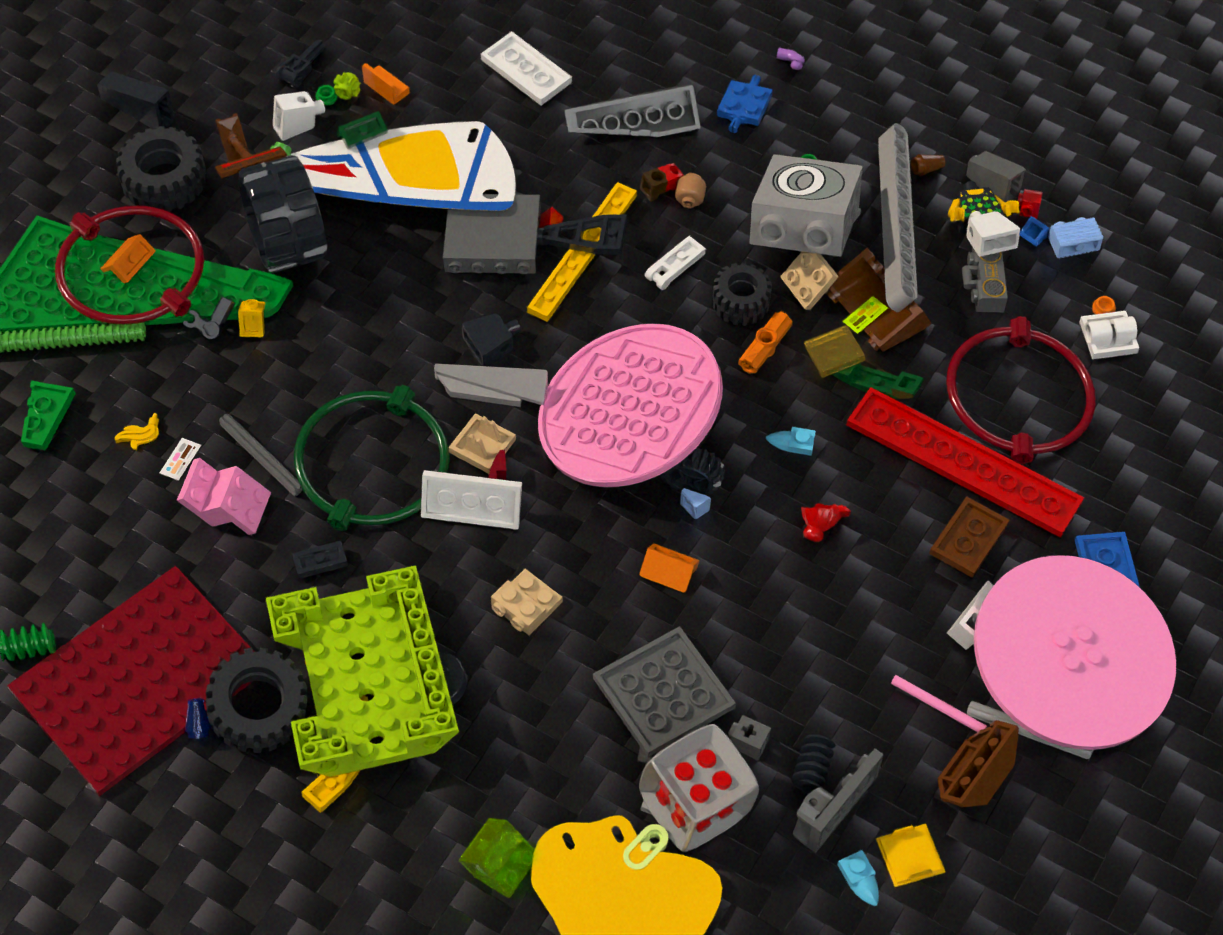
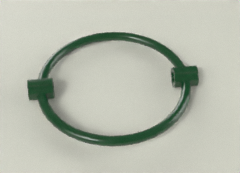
M405 385L396 386L393 393L361 391L343 395L320 407L302 427L294 449L295 473L308 498L329 514L327 523L333 529L347 531L350 523L382 525L400 521L419 512L422 500L421 497L410 506L389 514L360 515L355 514L357 507L351 501L337 499L335 505H332L316 492L305 472V444L316 424L324 416L341 406L358 401L378 400L388 402L387 409L397 416L406 415L407 411L411 410L421 417L434 433L440 450L438 472L448 473L450 455L445 434L436 419L425 408L413 401L415 392L410 387Z

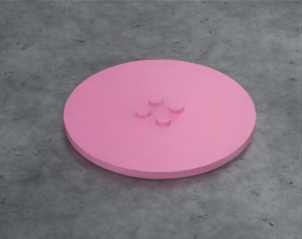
M641 324L605 334L576 352L551 380L547 388L544 405L540 406L538 417V431L542 446L552 463L562 473L583 484L599 487H619L654 478L685 459L696 449L711 429L720 409L723 392L722 375L718 363L702 340L694 334L675 326Z
M1062 555L1047 556L1027 561L1007 572L996 582L985 597L977 615L974 630V650L981 677L988 691L1000 708L1014 722L1045 741L1063 747L1084 750L1104 749L1120 745L1145 731L1159 717L1170 699L1176 676V657L1167 624L1155 604L1143 590L1126 576L1104 564L1085 558Z

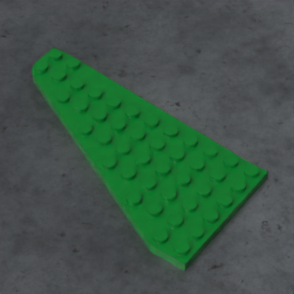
M36 216L1 266L0 332L3 334L6 331L12 333L14 330L19 333L20 330L27 332L28 329L32 331L39 329L42 331L43 328L50 330L53 327L56 330L58 327L64 329L65 326L69 328L76 326L79 328L80 325L87 327L88 324H91L93 327L95 324L101 326L104 323L88 318L76 311L67 303L58 289L55 278V263L63 242L73 231L70 226ZM97 235L92 241H85L82 237H79L71 247L64 267L67 286L81 303L93 310L106 314L133 315L162 306L160 299L163 296V292L168 288H176L181 292L192 276L195 258L154 248L156 250L155 253L129 282L123 283L111 270L103 272L101 267L125 241ZM204 260L201 279L188 297L192 305L188 313L183 317H176L169 312L144 323L145 325L183 323L184 321L194 322L195 316L189 313L190 310L198 311L202 319L208 318L212 320L211 314L221 296H225L236 303L227 320L239 319L238 311L242 301L249 299L265 302L264 318L270 317L280 309L291 291L293 283L292 280L254 269L247 271Z

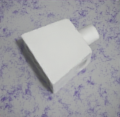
M305 91L274 96L273 127L281 140L289 139L313 129L315 126V115L325 113L324 103L322 100L313 102Z
M974 211L970 214L967 239L979 257L1018 248L1020 228L999 212L981 214L979 211Z

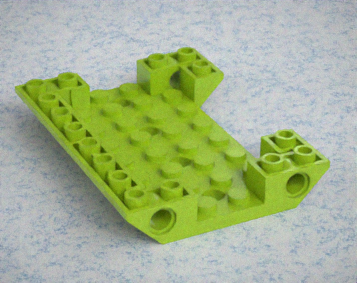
M416 565L366 576L368 588L319 599L317 589L314 587L266 598L274 641L304 651L317 716L291 722L300 769L328 777L435 753L459 733ZM347 613L355 615L351 619L342 618ZM356 653L364 654V657L359 660L351 658ZM366 694L374 696L370 701L361 700V697ZM379 736L384 738V740L379 744H373L370 742L371 739L374 737Z

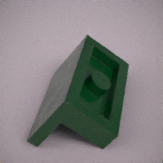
M378 111L339 126L337 137L338 139L342 138L346 148L349 149L387 134L388 129Z

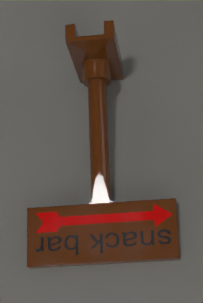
M237 113L233 114V117L215 120L228 163L215 166L221 178L237 174L242 168L287 156L281 146L257 154H250Z

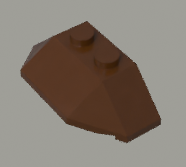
M995 720L990 724V727L982 729L966 739L938 777L942 801L961 807L987 805L1015 765L1019 734L1018 726Z

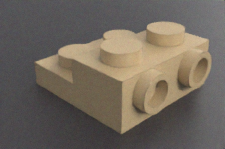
M526 569L512 582L507 580L491 596L493 611L501 617L505 616L510 620L515 629L518 631L523 630L528 635L563 602L562 596Z

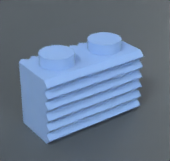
M1081 217L1073 222L1064 223L1061 221L1055 223L1050 228L1048 239L1059 259L1065 256L1100 250L1103 235L1100 228H1098L1095 218L1086 219Z

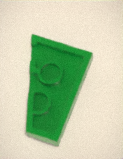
M31 381L30 388L32 392L27 402L29 410L24 420L21 442L24 447L46 451L76 393L71 387Z

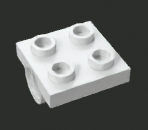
M1126 311L1081 316L1080 325L1092 359L1138 353L1139 346L1136 340L1137 324L1133 316L1128 317Z

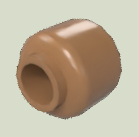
M694 173L682 176L677 184L675 194L677 201L686 208L699 206L704 200L706 183L699 175Z

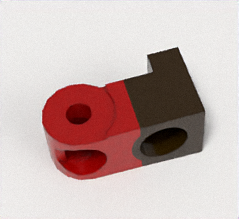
M668 164L644 172L640 189L651 202L658 199L659 194L676 190L678 180L684 175L675 164Z

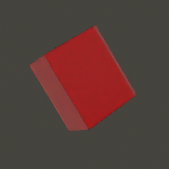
M551 207L541 214L539 227L563 223V216Z

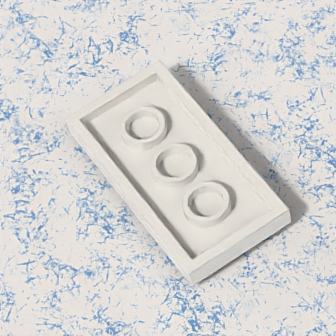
M510 32L481 53V60L540 105H543L572 83V77L513 32Z
M424 470L422 475L421 517L518 529L520 524L522 482Z

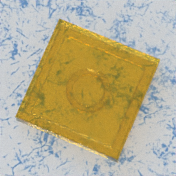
M847 325L804 341V346L822 378L866 361L863 351Z

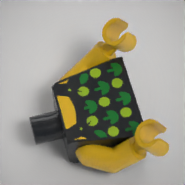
M970 181L964 184V190H961L958 198L953 200L948 216L951 218L950 221L958 220L959 233L967 232L969 216L974 211H979L981 214L999 212L1003 216L1004 214L1010 216L1011 213H1020L1019 202L1011 200L1005 203L997 195H994L991 188H977L976 183Z

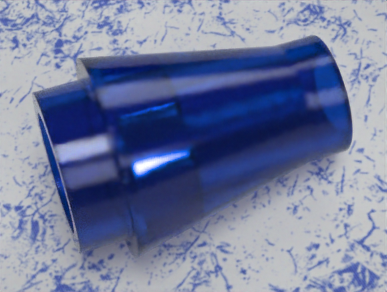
M203 698L187 700L185 732L188 733V738L208 736L211 726Z

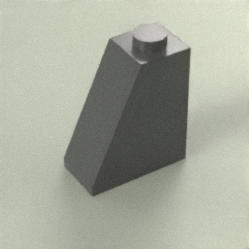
M985 151L980 155L973 156L969 160L966 176L974 181L979 188H991L994 195H997L1006 203L1007 201L1018 199L1026 169L1023 166Z

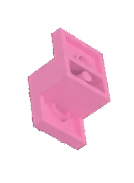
M197 458L191 464L177 501L212 527L232 522L248 535L256 533L271 492L237 466L216 471L201 458Z

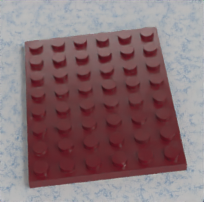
M174 566L7 686L10 692L98 796H101L208 716L206 688L210 684L212 672L218 671V664L222 660L228 662L231 654L238 652L239 655L244 654V649L251 647L187 577ZM253 681L241 685L233 693L232 697L239 693L241 690H243L245 687H247L249 684H251Z

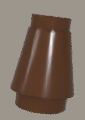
M917 154L916 157L911 159V170L915 175L919 176L945 167L943 155Z

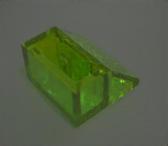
M489 818L462 854L459 861L475 878L505 897L510 898L532 867L535 849L507 820Z

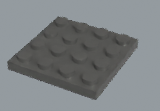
M680 626L593 673L594 681L647 757L652 756L736 708L733 698Z

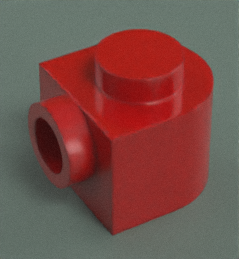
M1024 189V193H1019L1018 202L1019 206H1021L1019 216L1038 217L1042 198L1041 191Z

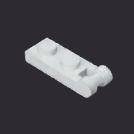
M688 236L646 271L645 277L650 281H655L656 286L661 290H665L671 281L705 255L706 248ZM661 271L665 272L664 275H660L659 273Z

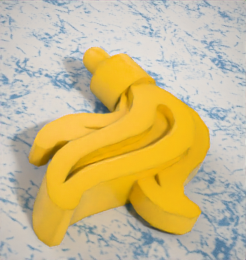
M154 413L149 418V423L144 428L135 425L125 427L124 431L115 436L116 443L131 442L132 449L137 450L139 445L157 439L159 435V419H157V414Z

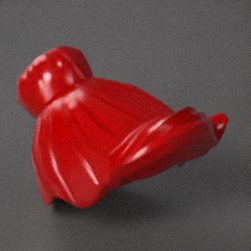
M821 503L816 504L813 508L801 507L802 516L807 525L803 531L804 537L813 542H820L823 539V532L832 528L841 517H849L850 513H852L851 510L843 505H824Z

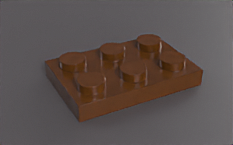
M966 497L931 547L929 554L973 578L1007 528L1010 520Z

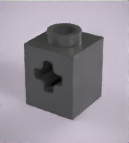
M742 715L739 723H733L728 736L731 737V742L739 752L759 760L769 741L771 728Z

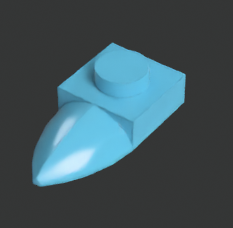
M792 427L791 431H780L767 435L766 440L773 446L787 452L812 455L816 431Z
M863 850L839 860L838 867L854 893L868 904L876 906L879 891L874 877L875 871Z

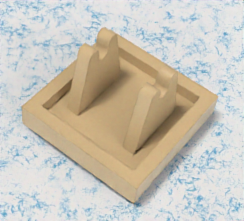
M802 251L781 275V278L805 309L811 310L823 294L829 292L830 286L836 281L838 275L821 254Z
M475 413L449 446V453L489 474L498 452L505 450L506 453L515 442L516 434L500 427L495 421H489L487 417H481Z

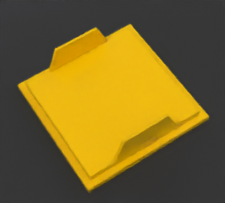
M926 824L916 827H905L895 830L892 834L876 838L895 887L945 873Z

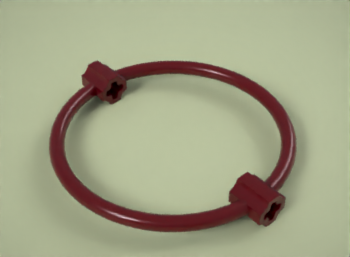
M149 206L118 207L96 214L91 218L86 213L79 212L73 216L69 223L73 231L63 242L55 263V278L58 289L72 308L96 321L124 325L150 321L169 312L176 317H183L188 313L189 308L192 306L188 297L197 287L203 273L204 251L198 235L186 221L171 212ZM126 215H148L164 219L180 228L192 243L195 254L194 270L189 282L181 292L176 288H168L163 292V296L160 299L162 306L133 315L106 314L93 310L81 303L68 288L64 273L67 255L79 237H82L85 241L95 239L100 231L99 223Z
M1018 316L1015 319H1011L1009 327L989 329L966 340L954 353L947 370L946 384L948 396L953 409L961 421L984 441L1001 449L1011 451V460L1021 465L1032 462L1033 454L1056 451L1073 443L1085 432L1094 415L1096 405L1095 388L1085 365L1072 350L1060 341L1039 331L1032 330L1031 321H1028L1026 317ZM1001 336H1009V343H1012L1014 347L1022 348L1025 345H1029L1031 339L1050 346L1062 354L1074 366L1084 384L1086 407L1081 421L1066 436L1044 444H1033V438L1028 433L1013 435L1011 441L991 434L969 416L959 399L956 388V373L964 355L975 345Z

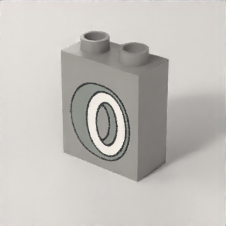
M774 154L752 202L750 244L841 257L859 208L863 166Z

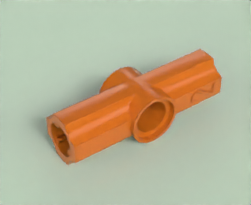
M775 312L768 323L757 331L756 338L739 359V365L744 371L749 374L756 373L765 360L775 353L776 346L793 323L787 314Z

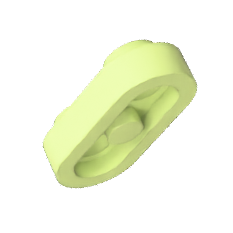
M658 824L647 826L625 849L623 858L626 865L632 869H642L647 866L659 852H662L667 847L668 833L666 829ZM656 837L659 839V842L653 844L650 842V839ZM639 842L641 843L642 851L648 852L653 850L640 864H634L629 859V853Z

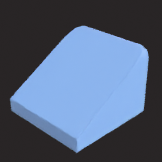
M685 488L681 490L680 504L694 519H698L710 510V497Z

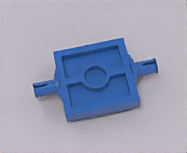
M753 75L749 84L731 80L717 109V117L732 121L728 127L731 133H736L740 124L759 126L772 97V89L758 86L761 81L759 75L757 77Z

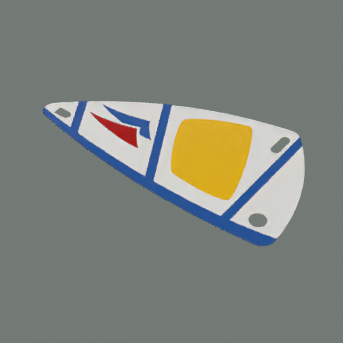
M482 122L441 123L391 129L385 135L349 149L346 148L343 139L291 154L297 156L302 162L314 193L398 205L487 211L507 210L512 206L515 196V174L511 159L499 138ZM478 129L479 133L476 141L469 143L467 139L470 130ZM488 189H494L499 194L496 198L487 199L483 196V192Z

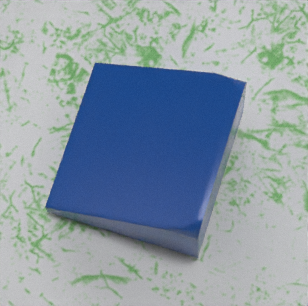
M1031 216L1020 230L1019 236L1037 247L1049 235L1050 228Z

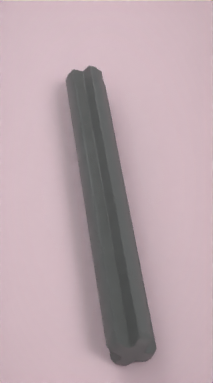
M225 414L219 419L220 425L292 495L297 496L303 491L298 479L230 414Z

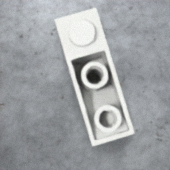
M989 581L984 584L947 632L964 649H968L974 644V630L978 612L985 597L994 586Z

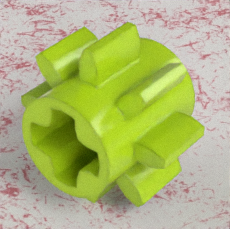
M343 72L342 76L337 75L333 82L336 95L342 99H351L352 96L357 97L361 90L359 88L361 84L359 79L350 72Z

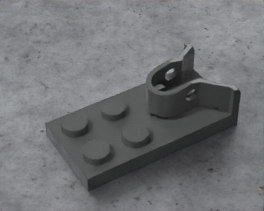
M876 749L869 756L864 754L857 764L858 770L854 774L849 773L841 784L843 788L835 797L822 787L808 794L797 811L798 821L793 831L794 838L816 853L877 778L884 754Z

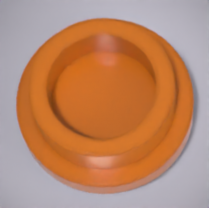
M1101 296L1093 302L1092 310L1095 315L1115 312L1116 306L1112 298Z

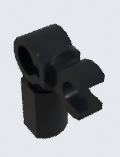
M221 296L211 314L212 320L208 318L202 319L198 311L190 310L189 313L195 316L194 323L184 321L183 323L189 328H198V332L208 339L218 338L222 334L221 324H225L236 303L225 296Z

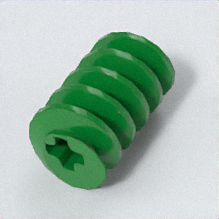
M42 623L41 631H38L33 624L29 633L24 626H21V631L18 635L14 628H11L10 636H6L4 630H0V655L3 662L6 656L9 661H14L16 654L19 659H24L26 652L33 658L36 656L37 651L41 656L46 655L47 648L51 654H54L56 651L53 629H48L45 623Z

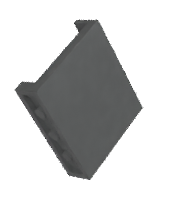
M483 194V196L487 199H493L498 194ZM515 195L512 206L503 211L448 209L443 253L445 272L536 273L539 216H541L540 195Z

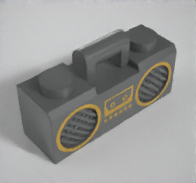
M973 248L972 252L968 253V266L962 267L964 288L972 289L971 301L976 305V312H1004L1008 298L1002 252L979 257Z

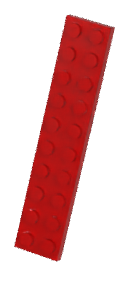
M872 387L869 388L847 420L846 425L1060 538L1083 503V496Z

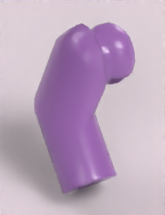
M778 49V59L792 61L791 67L793 69H802V64L805 61L800 54L793 50Z

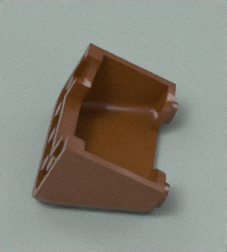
M868 248L837 273L838 278L830 286V291L827 292L835 304L839 301L850 315L872 296L888 308L863 329L869 335L870 339L868 342L875 351L881 349L884 352L925 330L932 324L924 311L914 301L900 312H896L889 307L886 302L884 267L876 260Z

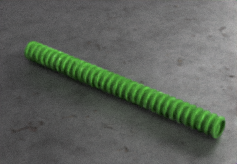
M144 322L125 325L110 323L106 325L102 323L101 326L95 324L93 327L91 324H88L87 327L80 325L79 328L76 326H72V328L65 326L64 329L58 327L56 330L51 327L50 330L43 328L42 331L39 329H35V331L28 329L27 332L20 330L19 333L16 330L12 333L6 331L5 334L0 332V353H3L4 350L11 352L13 349L17 352L19 349H22V351H26L27 348L29 350H34V348L40 350L42 347L48 349L50 346L54 349L56 346L63 348L64 345L67 347H71V345L78 347V344L85 346L87 343L91 346L93 343L100 345L101 342L104 344H108V342L114 344L115 341L122 343L123 340L126 343L130 342V340L137 342L138 339L144 341L146 339V328Z

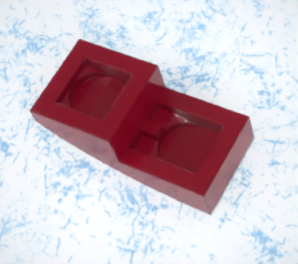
M500 450L496 455L488 478L507 480L505 450Z

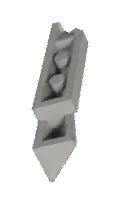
M435 364L434 367L435 378L439 379L445 386L446 392L450 397L517 407L521 406L522 400L544 405L548 388L547 370Z

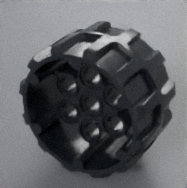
M289 155L242 168L238 172L241 199L255 246L268 272L276 273L323 259L327 253L324 225L312 184L299 158Z

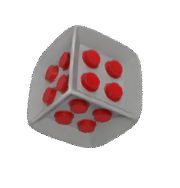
M715 724L699 728L657 753L645 765L639 783V788L647 807L659 825L666 829L670 840L683 852L708 842L735 825L751 810L759 792V786L752 770L726 734Z

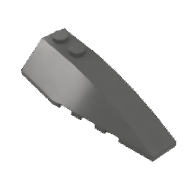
M691 84L564 110L568 132L659 137L701 128L694 87Z

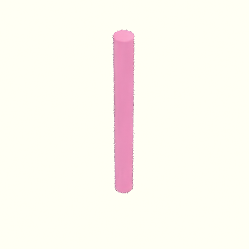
M897 675L894 676L891 682L892 685L972 730L979 732L987 727V725Z

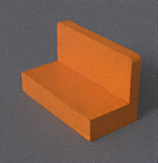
M366 63L362 65L364 83L393 105L409 94V87L380 65L374 69Z
M141 234L130 237L101 267V270L103 272L111 270L123 283H127L156 250Z
M652 544L647 549L640 576L675 590L686 592L692 573L697 570L700 560L660 545Z

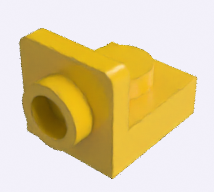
M255 299L242 301L238 311L240 337H264L263 312L265 302H259Z

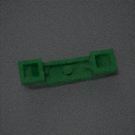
M841 353L837 355L828 369L830 374L852 387L867 392L872 387L893 399L913 398L924 381L923 377L903 371L899 376L862 366L860 359Z

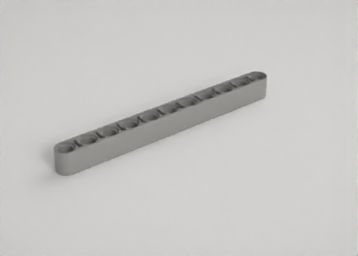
M894 124L879 137L878 143L886 302L892 310L900 312L917 298V278L908 134L901 125Z

